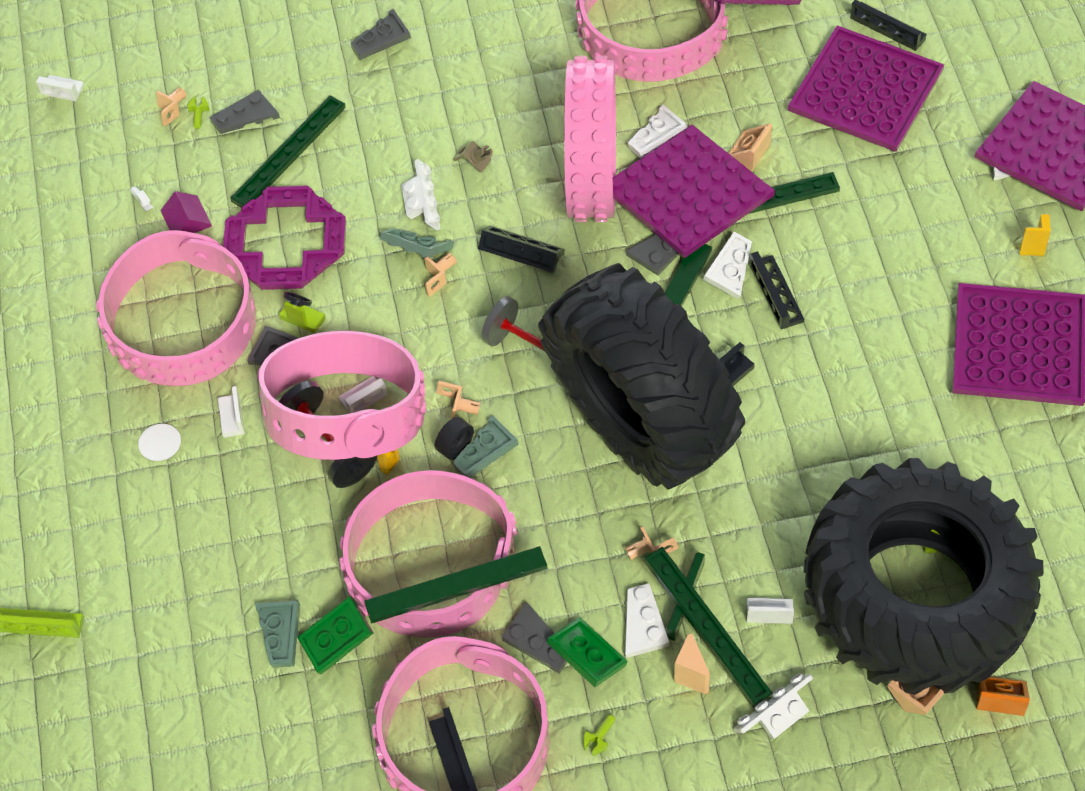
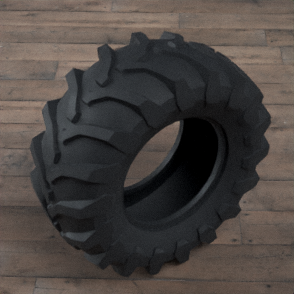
M616 263L586 276L567 289L549 307L538 323V328L543 336L541 340L542 347L552 362L550 366L553 372L567 389V396L587 418V424L592 430L600 434L606 441L608 448L615 455L619 454L635 474L639 475L642 473L653 486L657 487L662 484L669 490L704 472L722 457L742 434L741 429L746 423L745 417L739 408L742 403L741 398L728 380L730 373L726 366L708 346L710 344L709 339L703 332L694 327L688 319L686 310L680 304H674L666 296L658 283L655 281L652 284L647 282L638 269L632 267L626 270L620 263Z
M908 458L896 469H892L884 463L873 465L860 479L851 477L843 482L831 500L820 511L812 528L805 552L807 557L804 560L803 572L806 573L805 583L808 589L804 591L806 605H811L814 608L819 620L815 626L818 637L828 635L839 648L836 658L842 664L852 660L865 668L868 681L876 685L888 679L900 682L904 692L916 695L930 686H936L944 694L954 693L971 680L980 683L988 679L1016 653L1023 643L1037 614L1035 609H1038L1041 594L1039 593L1041 586L1038 577L1043 576L1044 565L1043 560L1036 559L1032 545L1037 539V533L1035 528H1025L1016 516V512L1020 507L1017 501L1013 498L1004 502L991 492L992 481L984 475L976 481L962 477L957 464L948 461L937 469L927 468L920 458ZM919 545L945 554L961 567L971 583L973 594L960 602L946 606L915 604L898 597L888 590L874 573L870 560L883 550L895 546Z

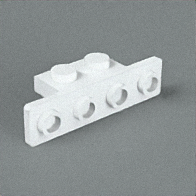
M417 159L414 161L417 176L401 185L406 215L412 220L424 213L425 222L438 231L441 229L439 223L440 216L436 207L437 200L433 191L434 184L431 180V169L428 164H424Z
M798 673L790 679L791 683L785 688H778L772 693L773 697L756 705L755 711L752 714L741 717L737 721L738 725L733 728L735 733L743 734L760 722L771 739L779 736L809 712L797 691L813 679L812 675Z

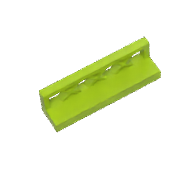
M0 608V632L80 638L84 621L83 614Z

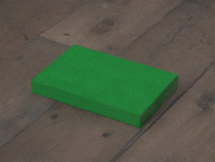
M349 596L297 638L317 673L323 674L374 634L354 598Z
M580 617L548 637L547 643L594 688L623 669L628 662Z

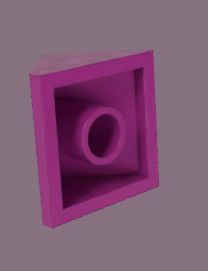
M175 191L160 210L170 231L177 230L197 233L212 227L197 195Z

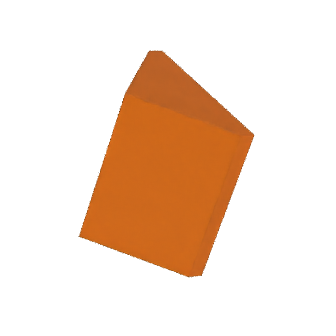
M990 676L988 679L978 683V710L1020 716L1025 715L1030 701L1027 681Z

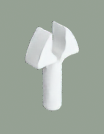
M137 187L130 189L131 194L140 202L143 211L146 212L153 208L149 203L150 199L143 190L139 191Z

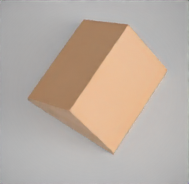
M768 123L743 130L729 151V154L746 168L753 171L771 144L772 125Z
M689 634L675 661L674 682L707 694L709 693L710 673L693 634Z
M892 680L887 686L904 711L926 715L944 695V692L936 686H930L916 695L905 693L900 682Z

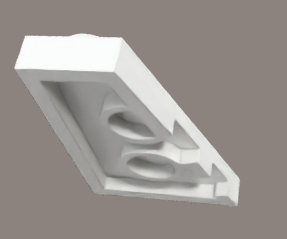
M662 105L659 108L658 114L656 116L653 115L649 119L648 125L645 128H641L628 142V148L641 159L686 129L687 124Z
M733 232L703 280L739 300L752 241Z
M650 584L628 589L625 658L669 647V640Z

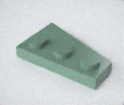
M396 228L382 231L380 240L388 242V245L400 246L405 251L419 253L424 258H431L433 255L451 250L454 241L446 240L443 243L437 242L436 237L432 236L417 237V233Z
M493 415L488 419L489 423L485 428H481L478 431L475 440L468 444L453 461L454 468L461 475L471 478L519 445L518 440Z
M298 600L255 603L270 665L272 668L295 666L300 603Z

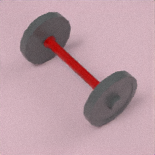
M509 296L499 300L485 320L481 334L482 341L491 347L497 346L511 332L545 351L542 347L541 339L514 325L519 309L518 302ZM556 376V381H557V383H558L560 386L564 387L563 384H562V383L560 382V380L558 379V377Z

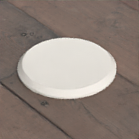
M156 424L147 428L139 438L138 447L145 458L152 461H163L172 457L178 451L181 445V436L178 430L171 425Z

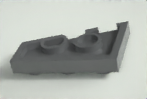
M394 9L388 12L389 15L387 17L379 19L376 22V26L371 30H366L351 42V48L359 60L411 38L410 32Z
M257 90L209 118L218 132L223 134L242 129L250 123L260 124L265 119H279L280 116L265 96Z
M657 234L626 250V256L657 276L679 255L676 250Z
M265 326L247 362L248 364L262 365L264 360L277 348L299 338Z
M526 602L503 634L502 641L559 674L567 664V661L547 643L548 637L553 635L554 632Z

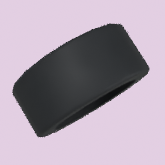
M454 417L438 433L434 444L435 450L449 460L455 459L470 444L474 434V427L462 418Z

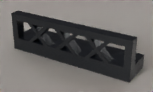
M858 0L852 2L850 19L914 51L926 40V33Z
M493 226L482 230L478 246L479 250L551 273L556 271L558 258L563 256L565 252L563 248Z
M758 251L751 253L750 267L780 329L804 323V317L774 256L761 258ZM771 263L773 267L771 272H768L765 264ZM772 279L780 281L779 288L775 287ZM780 295L788 298L787 304L783 303ZM788 311L795 313L797 318L789 320L790 315Z
M741 342L720 358L730 373L728 380L733 386L755 367V363L744 355L745 345Z
M444 708V717L429 721V726L451 791H477L450 708Z

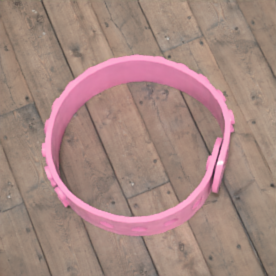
M576 0V10H580L576 13V23L580 25L577 27L578 37L582 38L584 50L588 52L593 60H595L596 56H608V60H615V75L623 78L655 82L683 76L708 63L721 50L723 40L726 41L728 29H724L728 24V16H725V4H721L716 0H700L707 11L710 21L713 23L710 28L687 42L662 49H638L624 46L608 39L592 25L587 17L589 10L597 0Z
M575 56L574 60L567 61L565 86V194L567 217L574 218L575 222H587V218H594L595 222H607V218H614L615 199L613 198V177L616 176L615 60H608V56H596L595 60H587V56Z
M173 230L155 233L132 245L109 270L104 282L101 284L99 300L96 302L97 312L100 313V317H97L100 330L102 329V335L108 344L107 347L113 357L117 356L119 359L118 363L124 370L128 369L137 378L159 385H193L218 376L231 367L243 354L256 326L255 301L242 263L235 255L214 239L186 231ZM187 261L198 268L230 277L244 290L242 305L234 322L219 339L199 351L181 356L149 355L128 347L114 334L116 313L128 291L145 274L163 264Z
M331 331L305 336L277 348L264 360L261 368L258 370L259 396L261 398L264 426L274 442L294 454L314 459L331 460L353 457L369 458L388 453L406 445L417 435L424 423L426 401L423 371H419L417 360L414 359L406 348L395 341L379 335L356 331ZM337 373H356L382 378L396 384L408 394L399 403L382 410L367 409L337 416L305 414L285 407L275 400L281 392L299 382L322 375ZM295 430H301L305 434V439L300 438ZM329 433L334 437V440L325 442L321 439V435Z
M445 471L411 472L395 477L376 487L358 503L351 517L347 519L345 535L341 537L340 549L343 550V557H340V566L347 586L346 589L349 596L356 600L364 617H369L364 600L374 597L355 579L354 566L356 554L364 536L379 519L400 506L419 500L443 499L472 506L493 518L506 534V538L501 537L499 540L496 555L494 556V560L515 554L513 536L517 535L516 520L513 512H508L505 500L500 495L497 496L483 483H479L464 475ZM510 581L475 591L468 598L449 607L428 611L414 610L376 623L390 631L413 637L432 638L457 633L484 617L496 602L501 588L507 589Z
M456 636L436 638L415 648L402 662L397 664L394 673L382 688L381 699L377 701L374 714L377 715L376 724L372 726L373 738H375L376 743L375 749L380 766L387 776L386 780L392 789L397 788L398 791H425L403 776L388 754V731L396 708L405 693L421 676L439 666L461 663L473 671L504 678L514 683L527 693L534 702L542 719L541 733L536 749L523 771L509 784L497 791L533 790L543 772L548 757L550 738L544 694L536 678L528 668L511 657L506 650L495 644Z

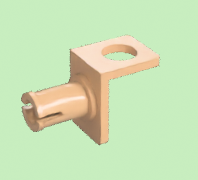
M180 87L169 96L160 91L156 92L157 105L163 109L161 117L162 125L165 127L179 116L178 103L186 98V92ZM169 112L171 113V116L167 119V114Z
M451 253L446 254L437 263L433 262L429 257L424 258L426 269L434 276L425 284L426 293L429 297L447 284L445 271L457 263L455 257L451 256ZM438 281L437 285L431 289L432 285Z
M438 381L436 393L455 398L451 419L455 417L458 411L478 414L480 402L462 398L461 386ZM442 388H449V389H451L453 392H447V391L443 390Z
M643 526L640 527L643 539L625 547L631 560L648 551L653 553L662 546L665 548L671 545L666 549L668 554L679 548L675 538H671L654 547Z

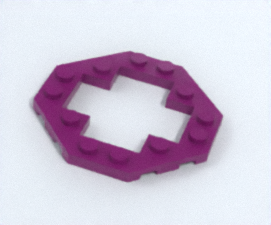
M309 186L267 187L262 191L260 197L249 201L241 208L237 215L226 219L223 247L238 258L243 265L248 279L261 290L302 289L345 254L346 216L333 209L330 203L324 198L317 196ZM306 206L307 223L325 222L324 249L303 251L302 267L263 268V252H244L247 224H267L268 208Z

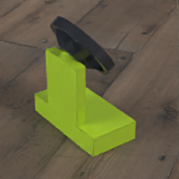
M284 292L283 297L288 302L284 303V308L279 313L280 319L316 334L326 319L325 314L307 307L312 304L310 299L295 293Z

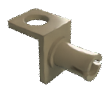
M471 141L460 148L453 160L457 161L464 157L481 173L491 161L490 157L493 151L491 148L488 149V145L480 148L474 141Z

